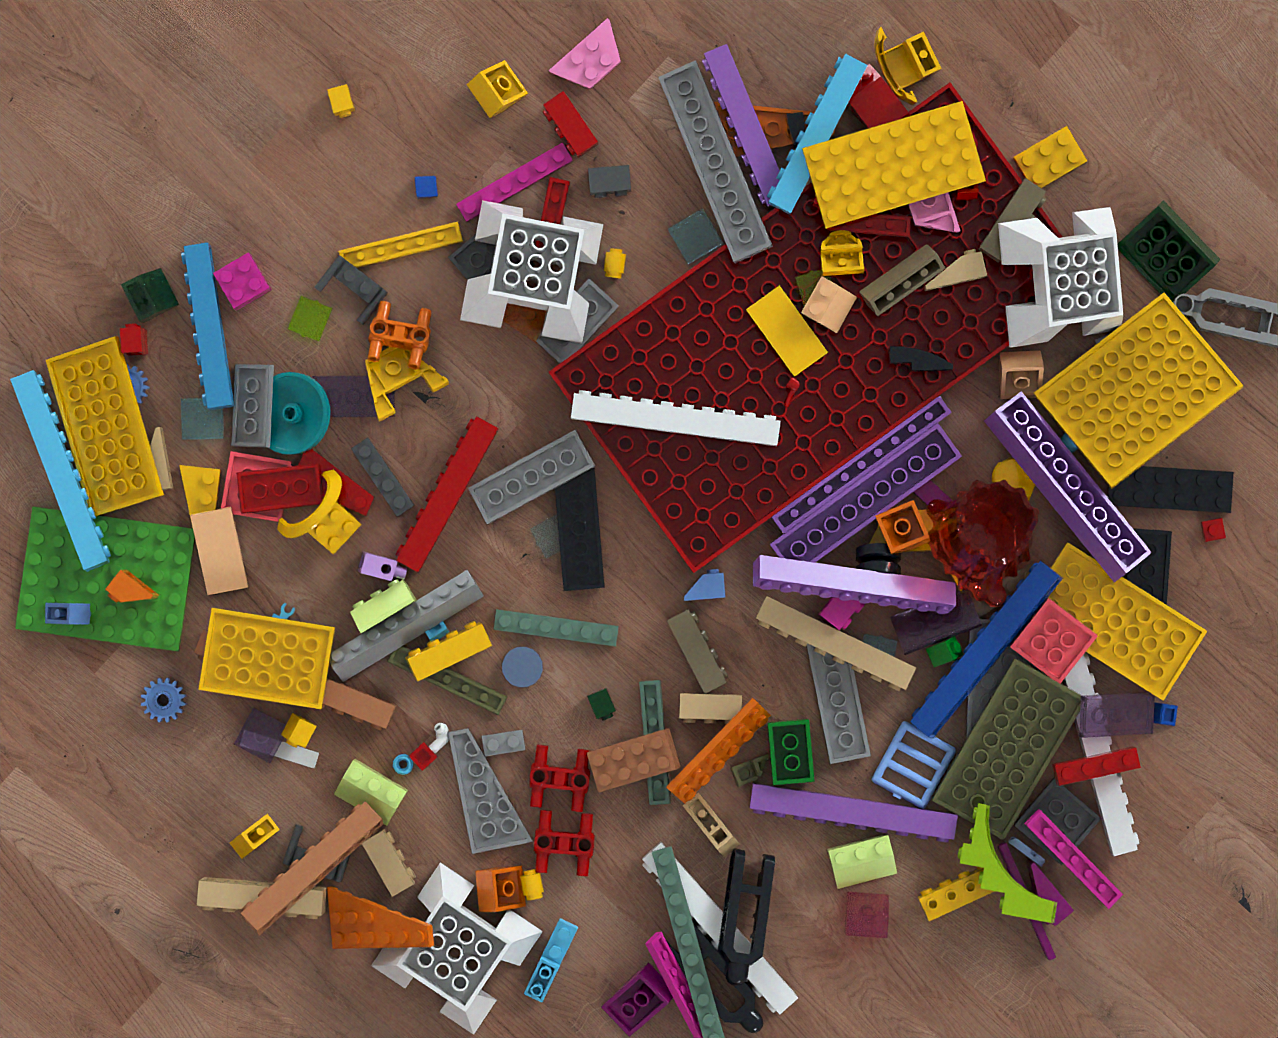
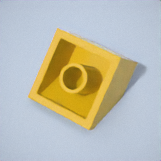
M505 60L479 72L466 84L489 118L502 113L528 94Z

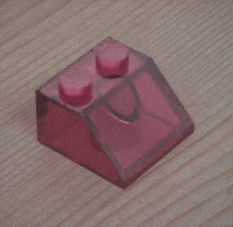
M847 892L844 933L848 936L887 938L889 895Z

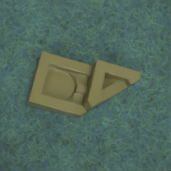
M769 754L730 767L737 787L755 781L762 775V770L769 759Z

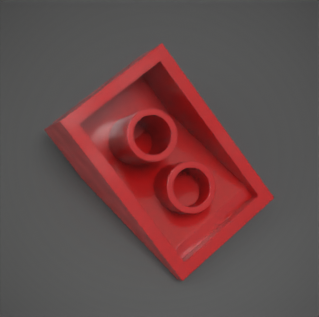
M868 64L847 107L867 129L909 116V112L884 79Z

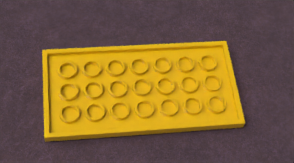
M963 101L802 148L825 229L986 181Z
M114 336L46 359L76 469H78L82 479L80 483L82 488L86 489L89 497L86 500L88 507H92L95 515L100 516L163 496L164 493L125 357L121 353L119 337Z
M1067 542L1051 566V569L1063 579L1048 598L1098 635L1086 653L1164 701L1204 638L1207 630L1127 579L1121 577L1116 582H1113L1094 558Z

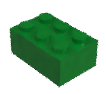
M809 719L767 722L772 784L815 782Z

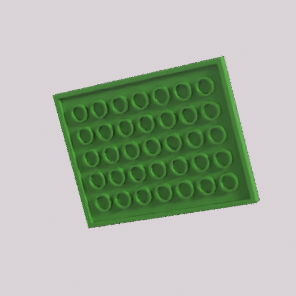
M32 507L15 629L180 651L195 544L192 528L96 516L93 520L96 527L100 526L104 537L101 540L103 546L107 545L111 557H108L110 563L86 572L83 570L61 510ZM120 570H128L159 594L156 599L116 603L107 596L109 592L105 589ZM45 603L90 604V624L45 623Z

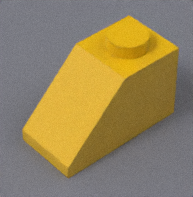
M267 813L233 839L230 845L240 858L243 859L280 829Z

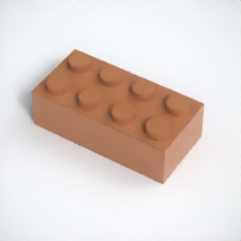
M669 728L587 752L598 792L681 768Z

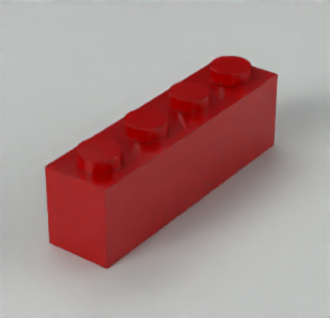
M1133 746L1052 764L1056 784L1059 786L1141 768L1137 748Z

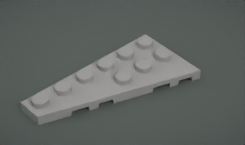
M469 728L448 732L472 854L533 842Z

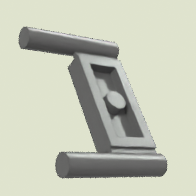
M338 255L314 288L321 292L334 276L369 303L357 319L358 322L364 325L388 292L342 256Z
M295 824L283 860L285 865L290 866L295 860H300L305 856L304 853L307 849L297 846L303 829L302 825ZM350 855L324 878L341 883Z

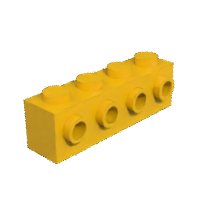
M472 621L464 625L465 629L459 632L453 630L447 633L446 638L440 641L434 639L428 642V647L422 650L416 648L409 651V656L405 657L415 680L420 681L491 647L492 644L482 623Z
M977 867V870L972 872L966 870L958 874L959 878L953 881L946 879L939 883L940 887L933 890L929 887L921 891V895L917 898L927 920L932 921L995 892L980 889L979 875L980 872L984 871V868Z

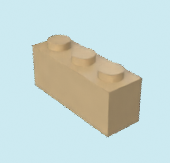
M680 693L679 718H682L683 722L696 723V719H704V723H716V720H725V724H728L742 709V695Z
M385 829L366 839L362 845L393 897L414 885L415 881L413 879L416 876L410 867L407 868L403 861L406 859L400 849L396 850L394 847L395 839L390 831L386 833Z

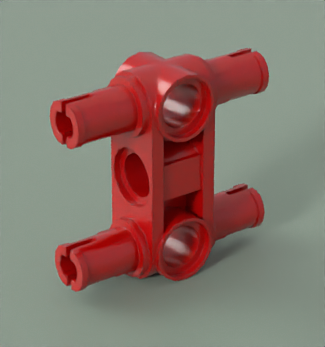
M537 744L535 762L532 763L530 770L529 786L532 788L530 806L542 808L543 794L546 788L571 790L573 792L571 811L583 812L585 794L589 790L591 771L588 769L589 759L587 752L590 750H577L576 767H573V769L553 767L547 764L548 745ZM535 771H543L545 779L540 782L536 781L533 777ZM577 775H583L586 778V783L583 786L575 784L574 778Z
M540 810L539 828L535 830L534 853L536 854L535 872L547 873L549 855L556 853L576 855L578 857L576 875L588 876L595 835L592 832L593 814L581 813L580 831L572 833L553 831L551 829L552 811ZM546 836L549 839V845L546 847L540 846L538 838ZM583 839H587L591 843L590 848L587 850H582L579 847V842Z

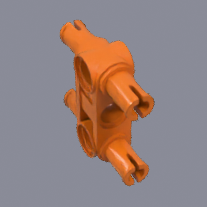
M380 301L377 315L370 324L368 337L370 347L367 359L371 362H379L382 346L411 350L408 367L416 370L420 369L423 353L427 351L429 346L431 310L421 308L417 324H409L388 320L391 303ZM378 329L384 331L381 334L375 333V331ZM416 337H423L424 340H422V341H417L415 338H416Z

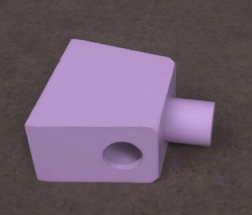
M363 551L358 572L392 581L393 577L404 580L407 568L397 565L396 560ZM383 565H388L386 572L381 571Z

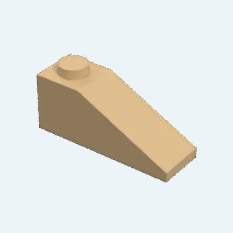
M976 249L965 251L963 256L959 257L925 285L924 291L985 278L987 273L982 251L977 253Z
M156 427L150 445L162 490L173 489L163 428Z
M699 792L692 800L683 804L686 811L723 857L740 845Z

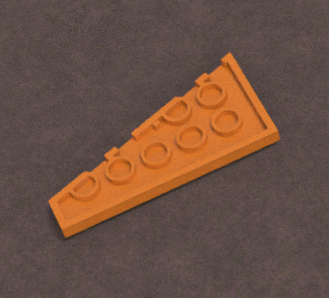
M714 102L735 156L740 157L744 152L742 147L738 148L733 136L736 133L734 128L730 129L725 118L728 116L726 109H721L719 102ZM753 106L771 150L793 145L787 127L786 114L803 112L805 130L808 126L805 124V121L810 111Z
M327 887L333 949L434 946L433 927L431 924L413 917L409 918L398 911H391L387 907L370 900L355 897L349 892H342L337 890L338 888Z

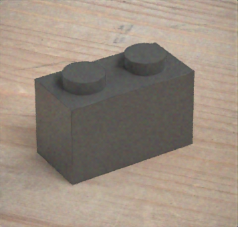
M629 165L588 168L590 195H594L595 198H606L607 194L615 193L616 197L627 196V192H631Z

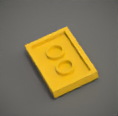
M1067 126L1013 157L1024 178L1040 188L1045 187L1087 162Z

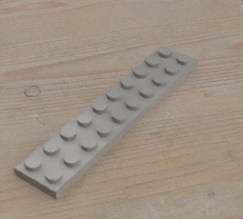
M695 60L658 77L733 262L737 263L773 247L697 61Z

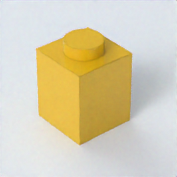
M347 84L327 89L335 116L339 115V118L350 116L351 112L355 111Z
M292 713L281 735L287 739V744L295 748L298 745L306 748L317 726L311 721Z

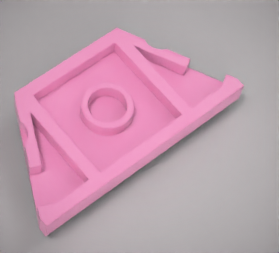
M607 18L549 70L550 74L591 89L620 64L621 60L610 20Z
M949 193L908 204L914 226L955 233L960 232Z

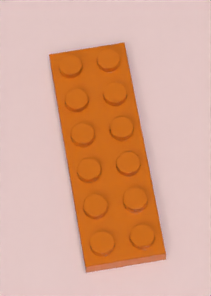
M752 698L666 788L683 803L692 800L696 792L702 786L708 784L711 777L724 767L725 762L730 757L738 753L739 748L753 737L759 727L767 723L771 715Z

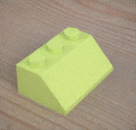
M397 578L388 584L389 588L382 592L379 589L370 595L372 599L365 603L361 600L352 606L354 610L350 611L360 633L366 632L417 601L405 580L399 581Z
M354 759L334 795L354 807L358 804L362 805L366 801L382 818L383 824L387 826L408 790Z
M887 833L827 849L837 889L897 874L894 854Z

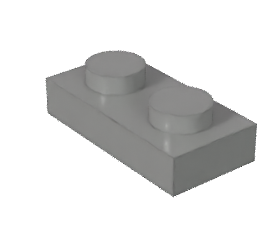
M523 729L482 736L485 756L526 750Z

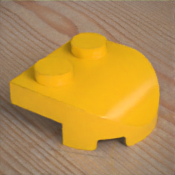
M845 230L830 233L829 237L821 245L822 276L864 273L863 247L860 239H857L851 235V232Z
M1008 457V459L998 462L993 469L992 482L995 485L996 492L1002 497L1028 505L1035 484L1013 457Z

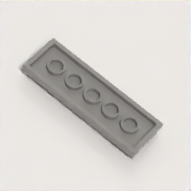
M574 430L472 485L468 489L486 524H490L594 468L596 465L578 431Z
M807 644L830 764L871 756L854 670L851 669L852 664L845 661L844 665L832 660L833 655L827 652L825 656L814 651V646Z

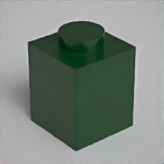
M607 688L587 696L596 719L601 718L604 721L613 717V712L616 709Z

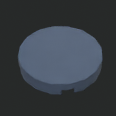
M516 647L510 650L502 663V672L505 679L511 685L517 687H528L535 684L543 671V662L540 655L528 647Z
M1012 836L1008 843L1042 867L1046 862L1043 857L1016 837Z

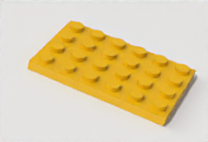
M211 608L198 690L322 709L335 627Z

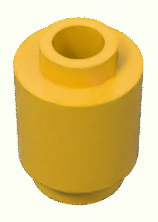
M610 248V252H606L604 263L605 277L621 278L622 274H624L626 254H622V249Z
M535 869L523 871L524 875L520 876L523 895L526 896V900L542 898L544 890L541 874L535 872Z

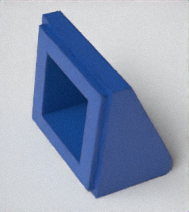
M436 176L414 177L417 199L438 197Z
M1153 702L1150 722L1175 726L1178 706Z

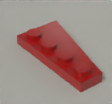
M313 449L303 453L299 465L319 463L323 497H325L327 491V481L321 474L334 469L342 479L341 492L336 502L367 516L375 498L373 495Z

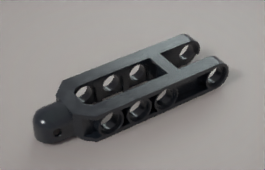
M735 848L730 857L717 952L727 963L725 973L727 982L733 986H738L747 980L749 966L763 957L775 856L762 855L764 857L761 872L758 873L757 886L742 884L745 850ZM741 892L754 894L755 898H757L756 910L752 917L754 918L753 933L750 934V939H752L750 954L736 952L733 948Z
M693 922L703 960L709 957L725 975L727 963L719 955L718 950L712 945L710 940ZM667 941L686 978L680 953ZM746 982L734 986L745 998V1004L735 1013L728 1011L717 995L713 994L718 1015L724 1022L740 1023L749 1033H757L763 1028V1018L755 1009V992Z

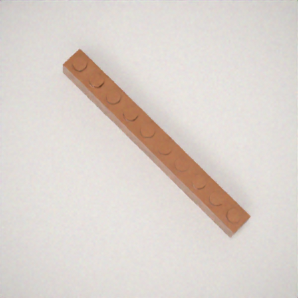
M203 629L194 653L199 654L198 658L201 660L204 657L207 629ZM327 677L322 708L325 705L333 708L332 712L344 715L345 712L352 715V720L363 723V720L371 723L370 727L382 731V728H388L397 705Z

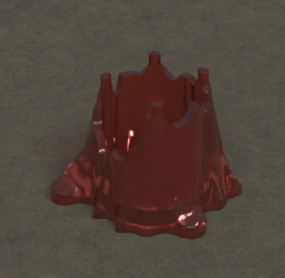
M975 480L968 490L958 492L956 500L943 501L933 499L927 505V514L933 522V527L928 532L930 537L928 544L933 557L943 563L944 573L957 577L960 590L968 589L972 591L977 601H985L991 607H999L1006 601L1007 597L1005 588L1002 585L1003 578L1008 576L1017 577V565L1031 560L1029 549L1033 543V533L1038 523L1039 510L1030 505L1023 488H1014L1006 480L990 484Z

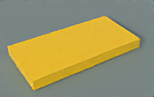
M780 285L746 309L794 377L828 353Z

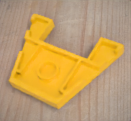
M388 347L381 351L379 362L365 360L379 422L395 414V409L387 398V394L420 376L424 378L432 393L449 385L448 379L444 376L442 377L436 372L435 368L426 364L423 360H421L420 369L409 368L408 363L411 350Z

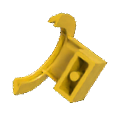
M880 27L876 31L874 42L875 54L880 69L894 94L902 101L913 105L918 102L913 91L907 93L903 89L936 74L942 68L924 31L884 51L883 44L887 37L882 27Z
M333 469L321 474L327 481V491L319 507L309 517L298 523L290 524L281 517L278 521L277 530L286 538H296L308 532L334 555L361 526V523L347 509L336 502L341 492L342 479Z

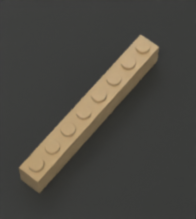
M768 596L765 597L757 613L756 619L759 620V625L767 629L770 626L777 628L776 633L786 638L791 635L796 638V643L805 647L807 644L815 647L814 651L825 656L827 652L834 656L832 660L842 665L846 661L852 664L851 669L861 674L863 671L871 673L870 678L880 683L882 679L890 682L888 687L899 692L901 688L907 689L916 670V667Z

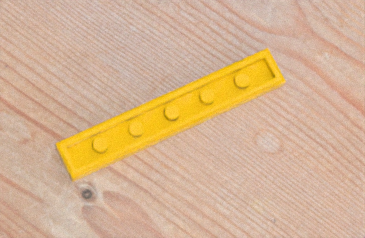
M457 221L338 252L340 256L353 266L360 268L461 243L463 239Z

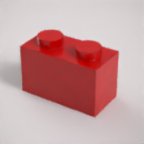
M136 323L125 324V328H120L121 353L127 356L148 354L146 329Z

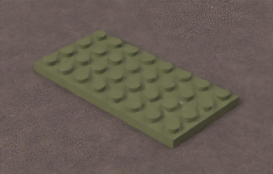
M1014 657L934 793L932 801L975 824L973 811L975 807H978V803L990 805V833L1004 840L1087 698Z

